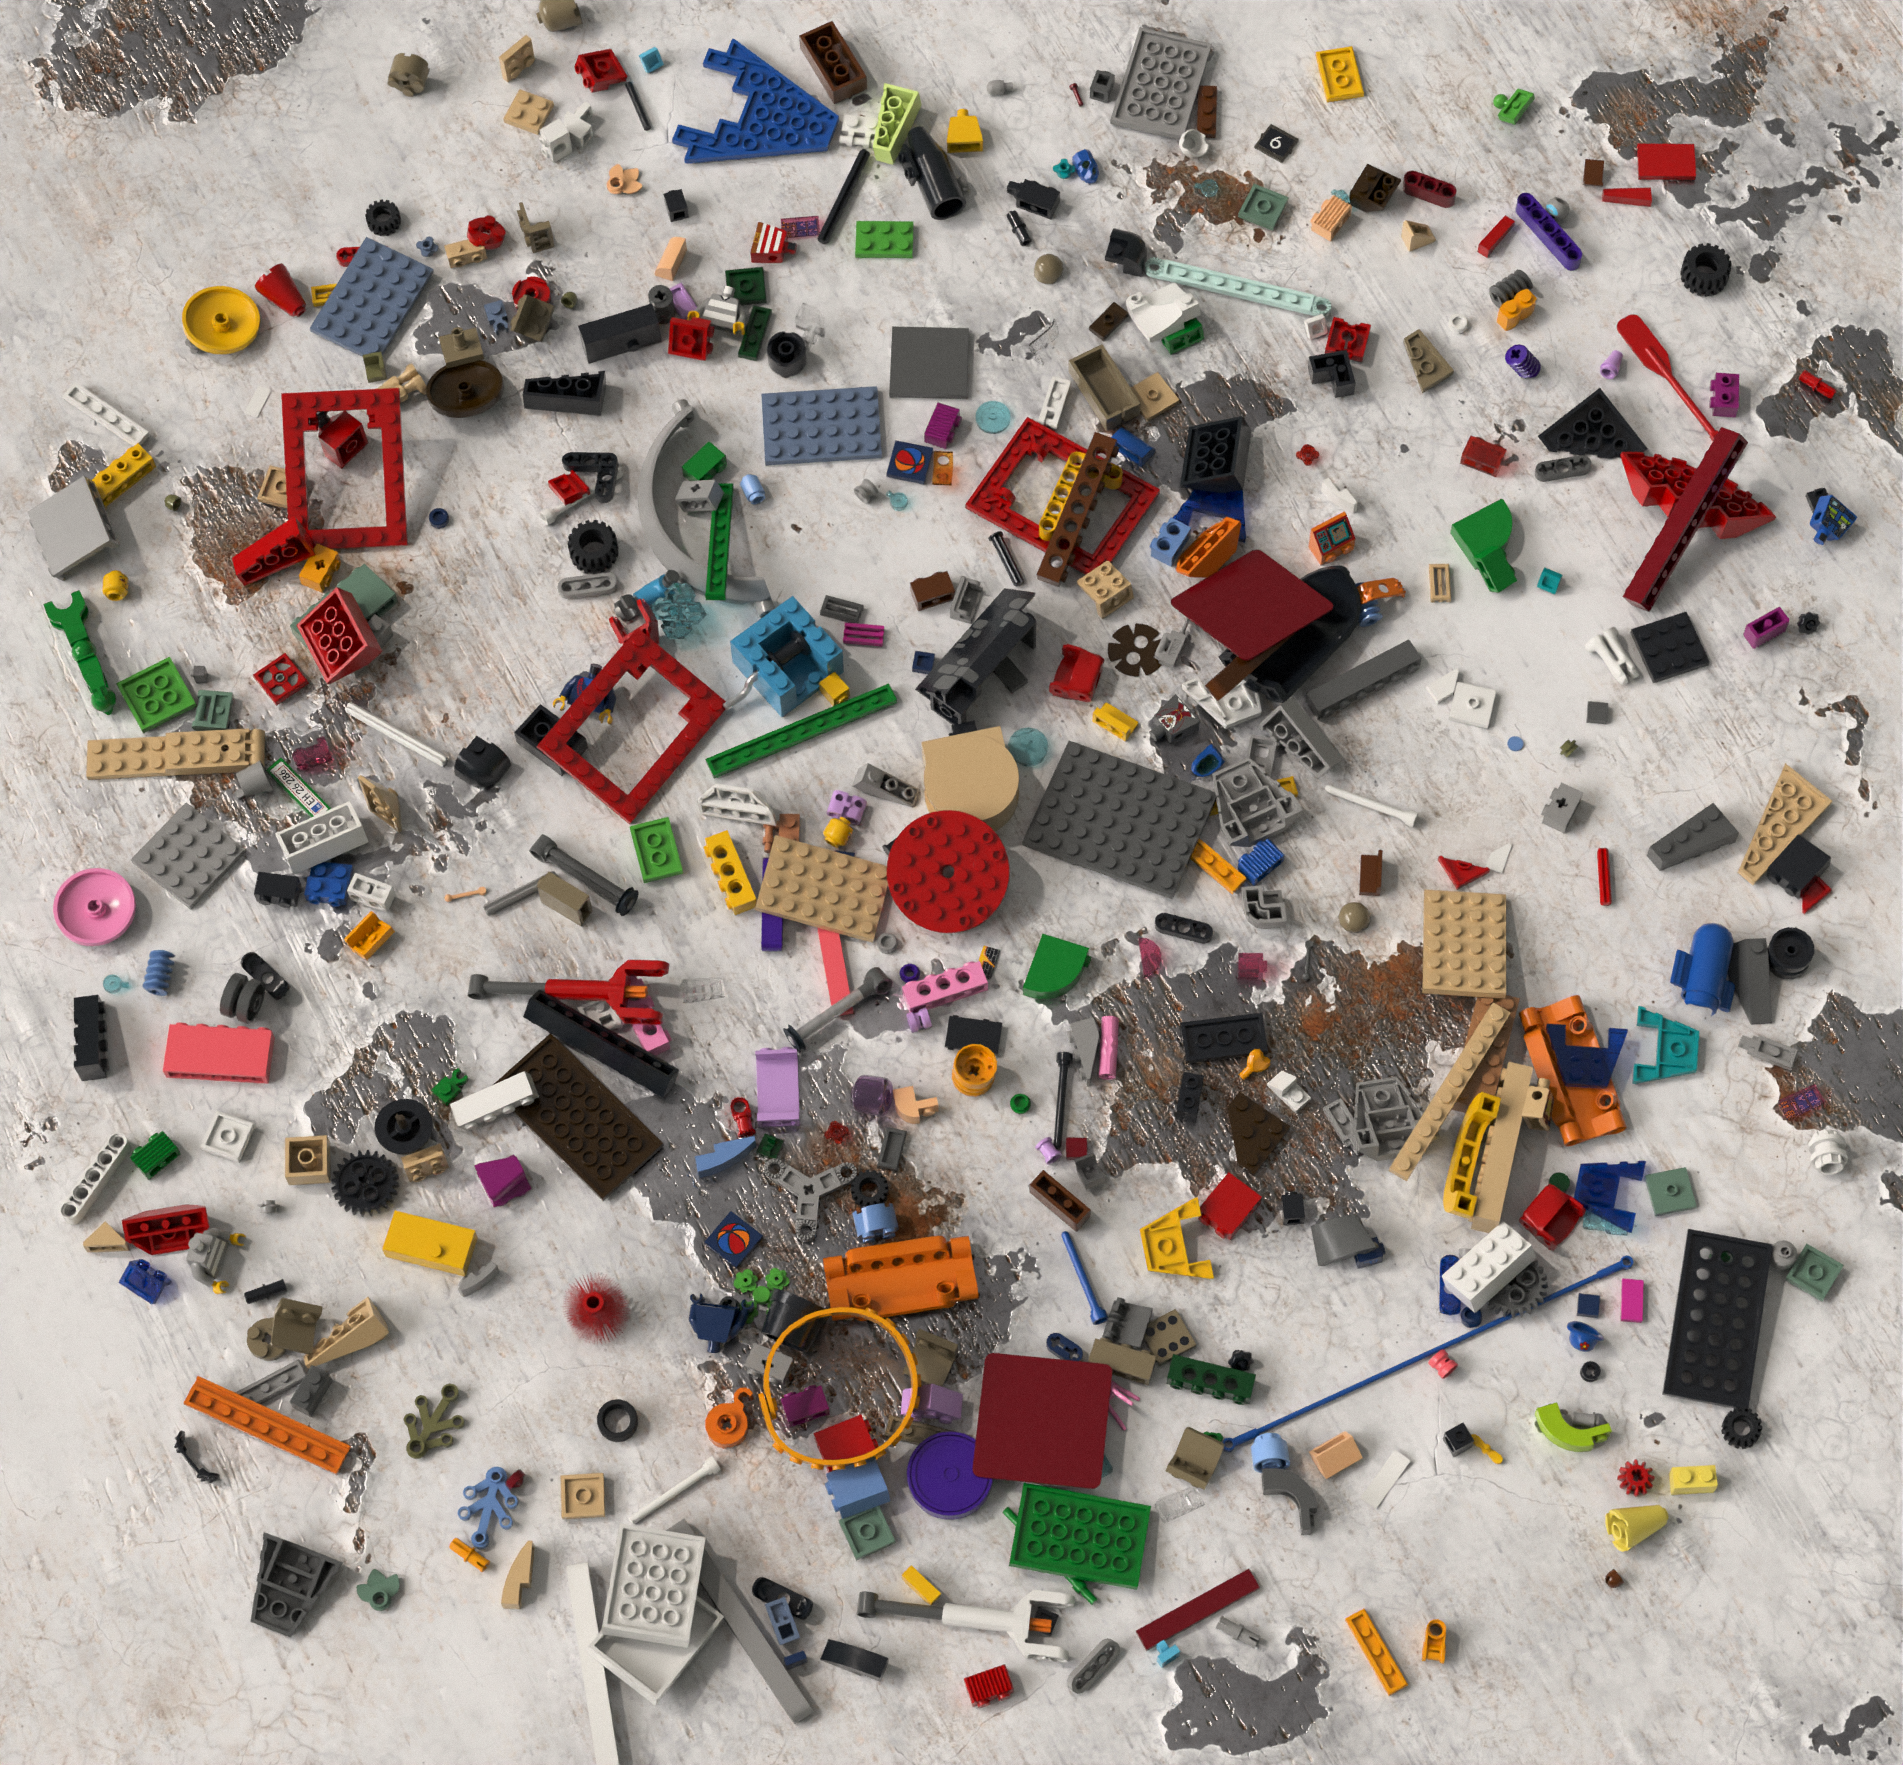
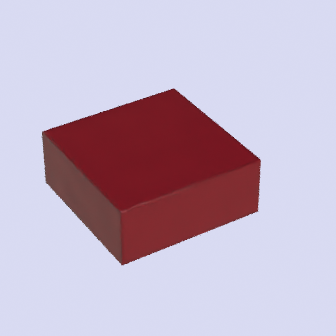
M1066 1137V1160H1075L1087 1155V1138Z

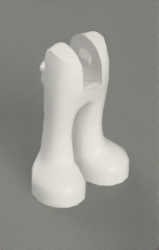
M1616 627L1605 630L1602 635L1599 634L1585 644L1584 648L1589 653L1597 652L1606 663L1614 678L1623 685L1628 683L1627 677L1623 672L1624 670L1632 679H1635L1639 674L1636 666L1618 640V630ZM1605 643H1607L1608 646L1613 650V652L1618 658V661L1615 660V658L1612 656L1611 652L1609 651Z

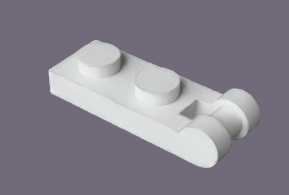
M1052 376L1038 423L1050 426L1054 430L1058 429L1071 386L1070 380ZM1047 414L1053 415V419L1046 418Z

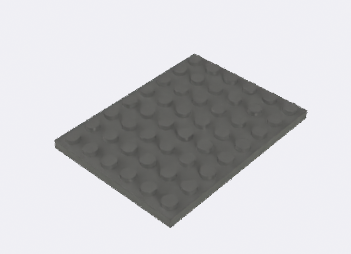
M1069 740L1026 832L1022 845L1173 899L1214 807L1216 794L1214 791Z

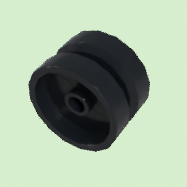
M1787 927L1777 931L1772 936L1767 948L1769 970L1775 976L1782 979L1801 977L1807 971L1814 956V943L1811 937L1805 931L1798 928Z

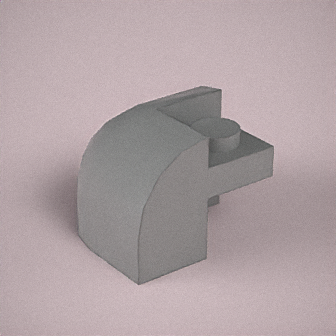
M1262 885L1241 887L1243 911L1250 924L1261 929L1286 928L1285 902L1283 903L1281 890L1263 891Z

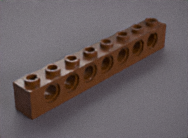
M1098 432L1094 433L1036 574L1038 580L1059 588L1061 583L1066 582L1069 573L1066 570L1069 564L1072 565L1075 560L1076 554H1074L1076 546L1080 547L1083 536L1081 534L1083 529H1087L1089 526L1090 518L1088 517L1090 512H1094L1098 500H1096L1098 493L1101 494L1104 489L1105 483L1103 480L1105 475L1109 476L1111 472V460L1118 455L1120 447H1118L1116 439ZM1103 453L1106 455V458L1104 460H1097L1096 456ZM1092 471H1096L1099 473V475L1096 478H1090L1088 476L1089 473ZM1084 489L1092 491L1088 496L1082 495L1081 492ZM1076 507H1083L1084 511L1081 514H1077L1074 512V509ZM1071 524L1077 526V529L1073 532L1067 530V527ZM1063 542L1070 544L1069 548L1065 550L1060 549L1059 546ZM1056 560L1062 562V565L1058 568L1052 566V563Z

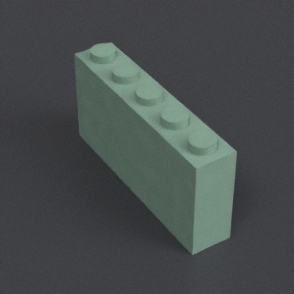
M366 564L355 568L349 577L341 580L336 586L353 594L367 622L374 615L378 617L383 616L398 603L396 594ZM331 592L325 593L319 602L311 605L306 613L301 617L295 618L290 625L293 635L307 649L308 647L296 625Z

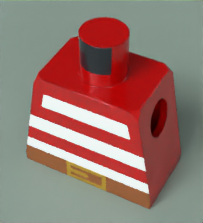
M758 222L750 252L752 263H782L785 253L796 254L797 243L788 242L787 231Z

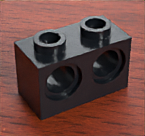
M1183 1072L1176 1119L1196 1122L1204 1075Z

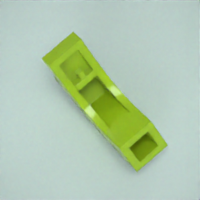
M1557 1402L1538 1407L1535 1411L1537 1423L1543 1434L1553 1444L1568 1451H1591L1594 1446L1593 1441L1595 1443L1604 1442L1612 1432L1609 1423L1589 1429H1576L1570 1426L1563 1419Z

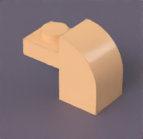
M913 1086L893 1090L897 1114L908 1123L919 1124L920 1115L932 1116L935 1112H939L937 1097L916 1101Z

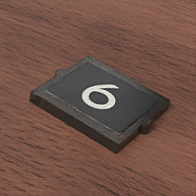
M1270 124L1266 131L1261 133V138L1254 148L1283 163L1287 156L1292 154V149L1299 139Z

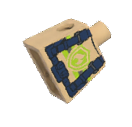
M1538 1078L1537 1086H1529L1522 1117L1529 1129L1549 1131L1554 1096L1549 1089L1550 1080Z

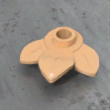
M619 164L613 166L609 171L608 191L612 194H620L622 192L633 194L638 192L642 188V184L637 182L639 170L637 168L623 170Z

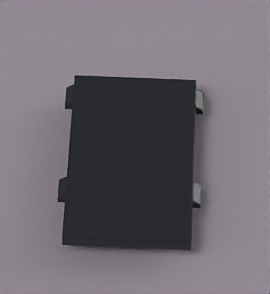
M958 1015L949 1016L945 1047L948 1048L947 1050H961L964 1046L970 1044H981L989 1048L994 1054H998L1002 1023L989 1021V1019L978 1020L963 1018Z

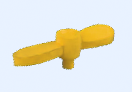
M1471 1435L1474 1439L1473 1444L1481 1448L1483 1454H1487L1495 1464L1502 1463L1503 1458L1499 1453L1492 1450L1490 1445L1485 1444L1478 1435Z

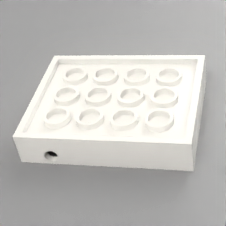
M620 1523L601 1634L688 1648L706 1537Z
M696 1595L688 1648L601 1634L600 1631L589 1644L587 1653L656 1706L719 1628L724 1616Z

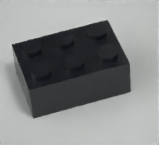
M540 704L514 732L516 742L559 775L563 776L566 771L537 748V745L560 719ZM577 731L566 743L580 756L588 749L586 738Z

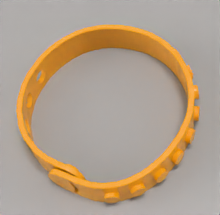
M838 1307L808 1314L791 1324L780 1335L767 1357L763 1376L764 1394H758L766 1427L774 1441L772 1446L780 1454L784 1452L790 1456L791 1462L801 1465L802 1462L810 1464L811 1469L823 1470L824 1467H832L833 1470H845L847 1465L854 1464L856 1468L866 1465V1460L875 1457L876 1460L887 1453L885 1449L892 1444L895 1447L903 1438L900 1434L904 1428H910L914 1420L911 1417L913 1409H918L920 1396H917V1389L921 1387V1374H917L916 1365H918L915 1353L911 1354L908 1347L910 1344L904 1333L900 1334L895 1329L897 1325L889 1318L883 1319L878 1316L877 1311L870 1308L862 1310ZM833 1315L861 1317L878 1324L895 1339L905 1356L911 1378V1396L905 1417L896 1432L883 1445L867 1454L849 1459L823 1460L797 1453L778 1437L771 1420L777 1419L775 1412L778 1411L776 1399L771 1397L769 1388V1372L774 1354L788 1335L807 1322Z

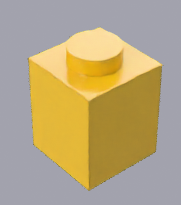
M835 671L819 682L820 692L832 706L849 699V687Z

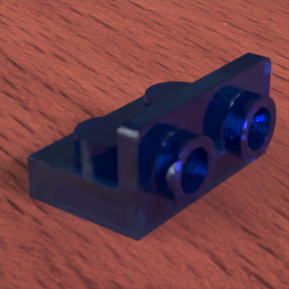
M139 1259L129 1262L118 1283L150 1304H156L164 1287L170 1285L172 1281L167 1278L166 1273L150 1267L149 1262Z

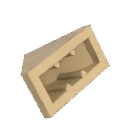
M1407 220L1403 222L1401 238L1409 252L1436 241L1428 225Z
M104 1222L83 1242V1247L87 1252L129 1251L127 1242L107 1222Z

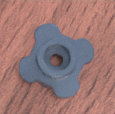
M430 236L416 243V247L420 249L423 257L432 256L439 249Z

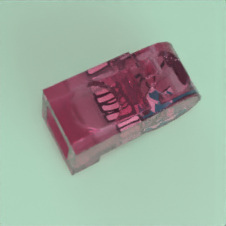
M324 736L317 738L318 744L294 750L292 758L298 769L306 770L333 761Z

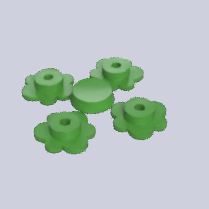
M772 1268L770 1274L765 1277L767 1287L756 1286L758 1278L756 1275H753L750 1269L736 1274L737 1279L734 1281V1287L740 1289L742 1293L753 1291L752 1297L754 1301L747 1302L745 1305L748 1308L754 1302L755 1306L754 1311L749 1314L746 1321L747 1324H751L754 1321V1317L758 1316L757 1304L763 1305L768 1303L767 1307L769 1310L771 1304L769 1301L771 1296L770 1290H773V1288L783 1290V1287L789 1285L790 1281L786 1277L785 1270L780 1271L778 1268Z

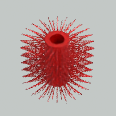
M597 1276V1283L592 1279L589 1281L588 1277L589 1286L585 1280L588 1288L586 1292L577 1281L580 1289L575 1284L574 1286L578 1293L570 1295L574 1299L571 1301L570 1306H563L574 1307L567 1308L572 1310L566 1313L570 1314L568 1316H571L567 1319L574 1322L572 1328L575 1326L576 1328L579 1327V1332L585 1329L583 1332L585 1335L591 1329L592 1335H589L590 1340L592 1341L591 1337L594 1331L597 1343L598 1338L602 1343V1337L604 1338L603 1330L607 1336L604 1325L616 1337L613 1329L619 1334L615 1326L617 1323L622 1324L623 1316H625L622 1314H630L616 1312L629 1308H623L627 1307L623 1306L625 1304L621 1305V1302L626 1301L622 1299L624 1297L622 1296L623 1294L619 1295L621 1293L619 1292L620 1290H614L610 1293L614 1285L610 1289L608 1288L609 1284L605 1285L606 1276L604 1279H600V1285Z

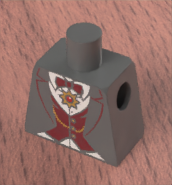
M1175 694L1154 715L1153 723L1156 727L1149 731V734L1154 741L1164 736L1170 743H1174L1198 731L1200 721Z

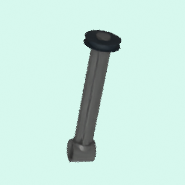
M541 834L529 849V852L537 860L543 863L549 861L615 903V912L620 913L621 916L628 914L635 905L639 895L638 890H634L633 887L628 888L626 891L558 849L557 844L548 836Z

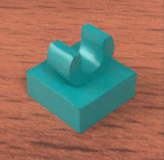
M1544 567L1537 587L1555 594L1563 575Z

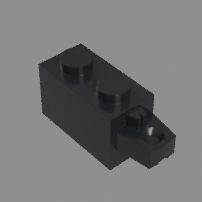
M1027 179L1023 183L1009 181L1007 185V193L1014 196L1017 208L1050 220L1052 219L1060 203V191Z

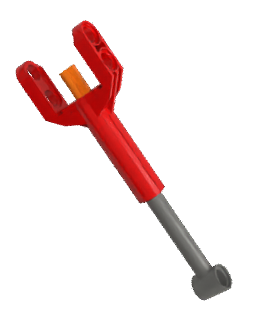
M628 959L617 968L612 978L608 981L548 979L546 983L488 981L489 978L485 975L473 974L470 976L468 997L475 1000H483L486 998V993L534 995L540 989L557 1000L606 1001L625 1024L659 1025L662 1023L663 1018L661 1012L655 1011L652 1008H627L628 998H646L648 996V987L630 986L631 979L629 976L662 977L669 973L670 965L660 960Z

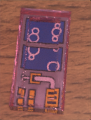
M819 216L781 219V229L787 231L788 238L818 236L820 234Z
M1813 1084L1778 1100L1777 1103L1786 1119L1790 1120L1823 1105L1825 1100L1816 1085Z

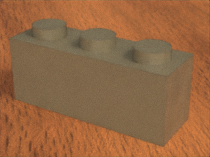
M1095 1338L1088 1362L1107 1364L1112 1369V1375L1149 1386L1156 1364V1356L1147 1350H1141V1352L1134 1350L1132 1346L1127 1344H1114L1107 1338Z

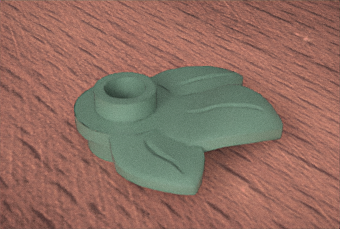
M373 1569L368 1576L367 1584L357 1585V1594L362 1601L369 1602L374 1610L383 1611L390 1606L391 1597L397 1594L400 1582L397 1574L391 1575L386 1579L381 1572ZM383 1597L384 1602L378 1604L377 1599Z

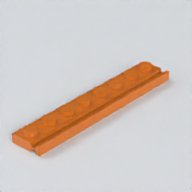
M197 1376L184 1401V1405L335 1475H338L351 1449V1446L200 1376Z

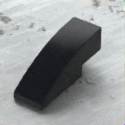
M828 1639L820 1658L821 1661L860 1676L862 1674L881 1682L889 1663V1659L885 1656Z

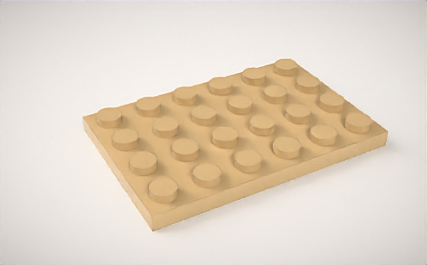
M775 835L755 910L873 943L888 887L887 866Z
M1424 889L1422 993L1505 999L1506 894Z

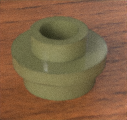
M1568 739L1560 747L1562 749L1560 754H1564L1567 758L1578 747L1575 744L1576 741L1573 740L1571 742Z

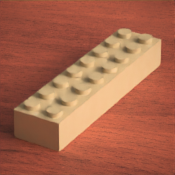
M1508 1062L1507 1068L1502 1069L1496 1097L1501 1098L1497 1118L1490 1122L1477 1186L1474 1192L1477 1200L1473 1216L1468 1219L1469 1222H1472L1471 1229L1490 1233L1499 1225L1533 1067Z

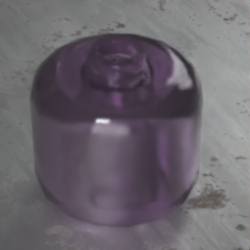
M866 1074L858 1077L851 1090L854 1110L866 1115L880 1117L886 1115L890 1110L893 1099L891 1080L886 1077Z

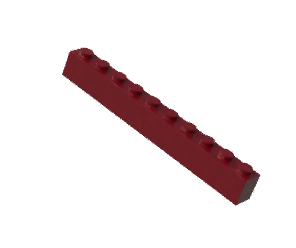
M1721 427L1715 435L1712 444L1705 452L1701 463L1696 468L1690 482L1686 485L1683 494L1678 502H1676L1669 518L1665 521L1662 530L1655 538V542L1645 555V559L1622 596L1631 605L1650 612L1748 444L1747 440L1740 433Z

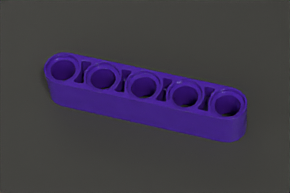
M1530 193L1520 194L1515 208L1517 215L1564 268L1570 271L1577 270L1582 258L1581 249Z
M763 858L762 881L769 858ZM762 912V951L783 950V918Z

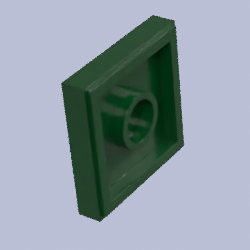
M763 267L725 270L726 286L735 289L733 298L738 299L741 305L767 303Z

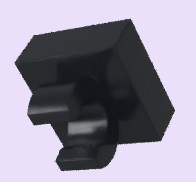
M1822 487L1806 493L1805 497L1812 513H1814L1820 496L1828 495L1826 488Z

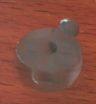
M1207 179L1202 184L1195 183L1194 188L1201 189L1202 194L1206 197H1213L1218 192V184L1212 179Z
M1333 189L1331 191L1332 195L1350 204L1349 196L1344 190L1337 191Z
M890 490L886 493L894 510L902 511L907 507L908 499L905 494L900 492L893 494Z
M111 974L105 977L103 988L106 992L115 994L121 988L128 989L129 982H122L120 977Z

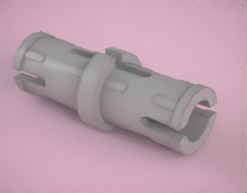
M1221 1616L1216 1626V1629L1233 1636L1232 1639L1235 1641L1238 1639L1254 1649L1261 1637L1243 1628L1244 1625H1237L1224 1618V1616Z

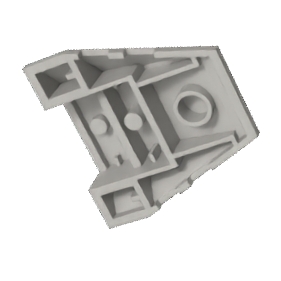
M1249 757L1212 773L1221 830L1230 846L1252 847L1259 841H1265L1286 831L1303 813V809L1295 796L1280 786L1277 780L1274 781L1268 776L1267 772Z
M1397 1077L1356 1083L1353 1137L1359 1152L1376 1161L1395 1159L1424 1113L1421 1104L1414 1101L1411 1093ZM1437 1132L1431 1144L1440 1138L1439 1132Z

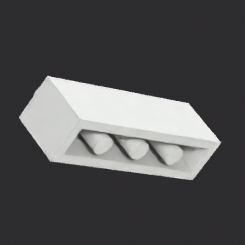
M524 1071L451 1103L450 1106L458 1127L469 1131L477 1128V1124L481 1122L495 1120L497 1115L502 1113L509 1114L515 1111V1107L533 1103V1099L538 1098L539 1095L531 1074Z

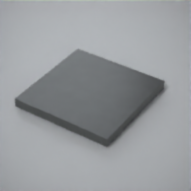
M892 326L889 397L967 399L969 328Z

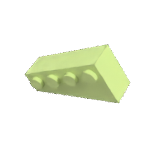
M884 83L873 150L877 161L894 165L922 104L919 92Z

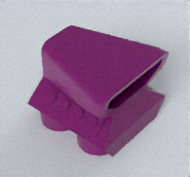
M514 1154L507 1158L474 1165L477 1176L494 1208L504 1206L509 1200L524 1196L527 1191L531 1190L525 1172Z

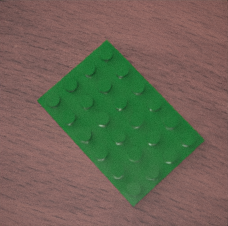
M1024 1483L1009 1566L1137 1590L1151 1506Z

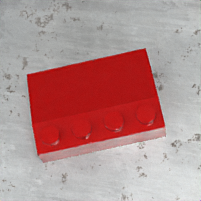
M338 587L296 625L327 684H331L365 667L383 652L353 594Z

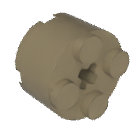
M399 53L393 59L387 84L402 91L405 96L412 97L414 94L424 90L430 68L428 69L427 61L418 55L404 56L405 53Z

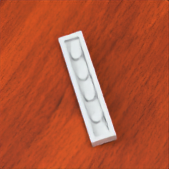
M76 382L63 395L64 400L132 446H135L137 443L141 446L150 436L147 430Z

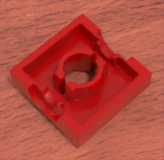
M1333 317L1325 354L1347 350L1349 360L1362 362L1371 325L1365 323L1350 325L1342 318ZM1349 333L1353 340L1348 341L1347 349H1345V340L1343 338L1348 336Z

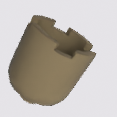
M541 0L539 2V12L536 13L539 24L543 23L549 31H560L583 24L578 5L574 0Z

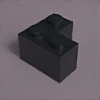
M1347 350L1309 356L1308 372L1312 385L1331 381L1335 398L1354 395L1356 383Z

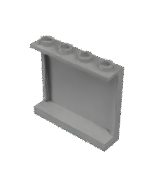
M85 476L28 511L29 522L35 529L36 540L41 545L42 555L49 565L48 571L54 578L65 581V572L107 546L112 549L120 546L96 484Z

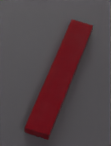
M1247 1569L1136 1630V1634L1145 1650L1148 1651L1157 1646L1156 1644L1162 1640L1170 1639L1259 1590L1260 1587L1250 1569Z

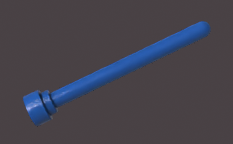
M1064 1231L1061 1237L1091 1307V1321L1093 1325L1104 1323L1108 1320L1106 1310L1099 1307L1070 1234Z

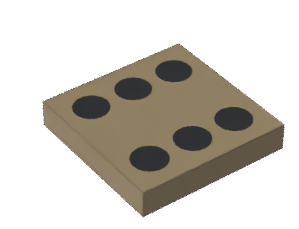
M1176 1309L1149 1322L1144 1341L1149 1350L1156 1356V1362L1159 1366L1172 1360L1173 1354L1181 1355L1196 1347L1195 1341Z

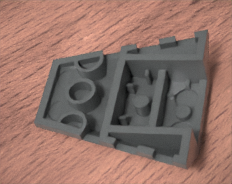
M264 1532L263 1547L260 1553V1568L257 1574V1588L254 1594L250 1622L292 1637L343 1562Z

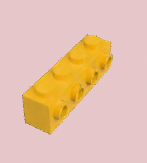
M138 443L128 448L125 454L113 460L110 466L98 472L92 479L96 484L105 508L156 468L153 458Z

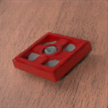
M286 653L253 674V678L276 706L309 684L308 680Z

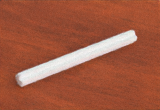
M349 702L346 706V713L439 766L443 767L447 763L446 755L358 705Z

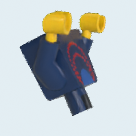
M593 663L590 665L589 672L583 671L579 675L573 676L562 689L559 695L560 698H556L553 701V707L555 708L556 704L560 702L563 704L560 711H563L566 707L565 701H567V704L572 705L602 670V666ZM613 688L593 711L600 713L599 720L601 723H603V719L608 716V724H611L613 721L610 713H613L616 703V695Z

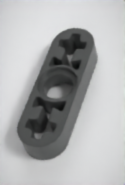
M1585 455L1540 462L1536 466L1535 477L1541 482L1586 475L1590 471L1591 460ZM1582 462V464L1585 465V468H1582V466L1579 465V463ZM1559 465H1566L1568 471L1561 472L1557 467ZM1541 469H1544L1547 474L1541 472Z

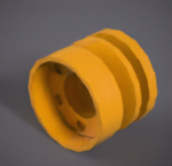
M970 1044L958 1051L953 1063L952 1081L960 1093L977 1097L991 1089L997 1071V1060L994 1053L981 1044Z

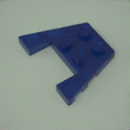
M1194 489L1187 501L1182 504L1178 513L1173 516V519L1187 526L1190 524L1193 511L1223 519L1229 517L1238 520L1241 523L1238 541L1243 543L1246 541L1243 490L1219 493Z
M1547 1024L1546 1032L1549 1034L1564 1085L1606 1089L1628 1029L1609 1028L1608 1048L1565 1045L1566 1025Z
M1628 1161L1609 1165L1607 1162L1580 1164L1574 1199L1581 1203L1587 1211L1632 1233L1636 1213L1614 1208L1620 1177L1642 1181L1646 1161L1629 1164Z

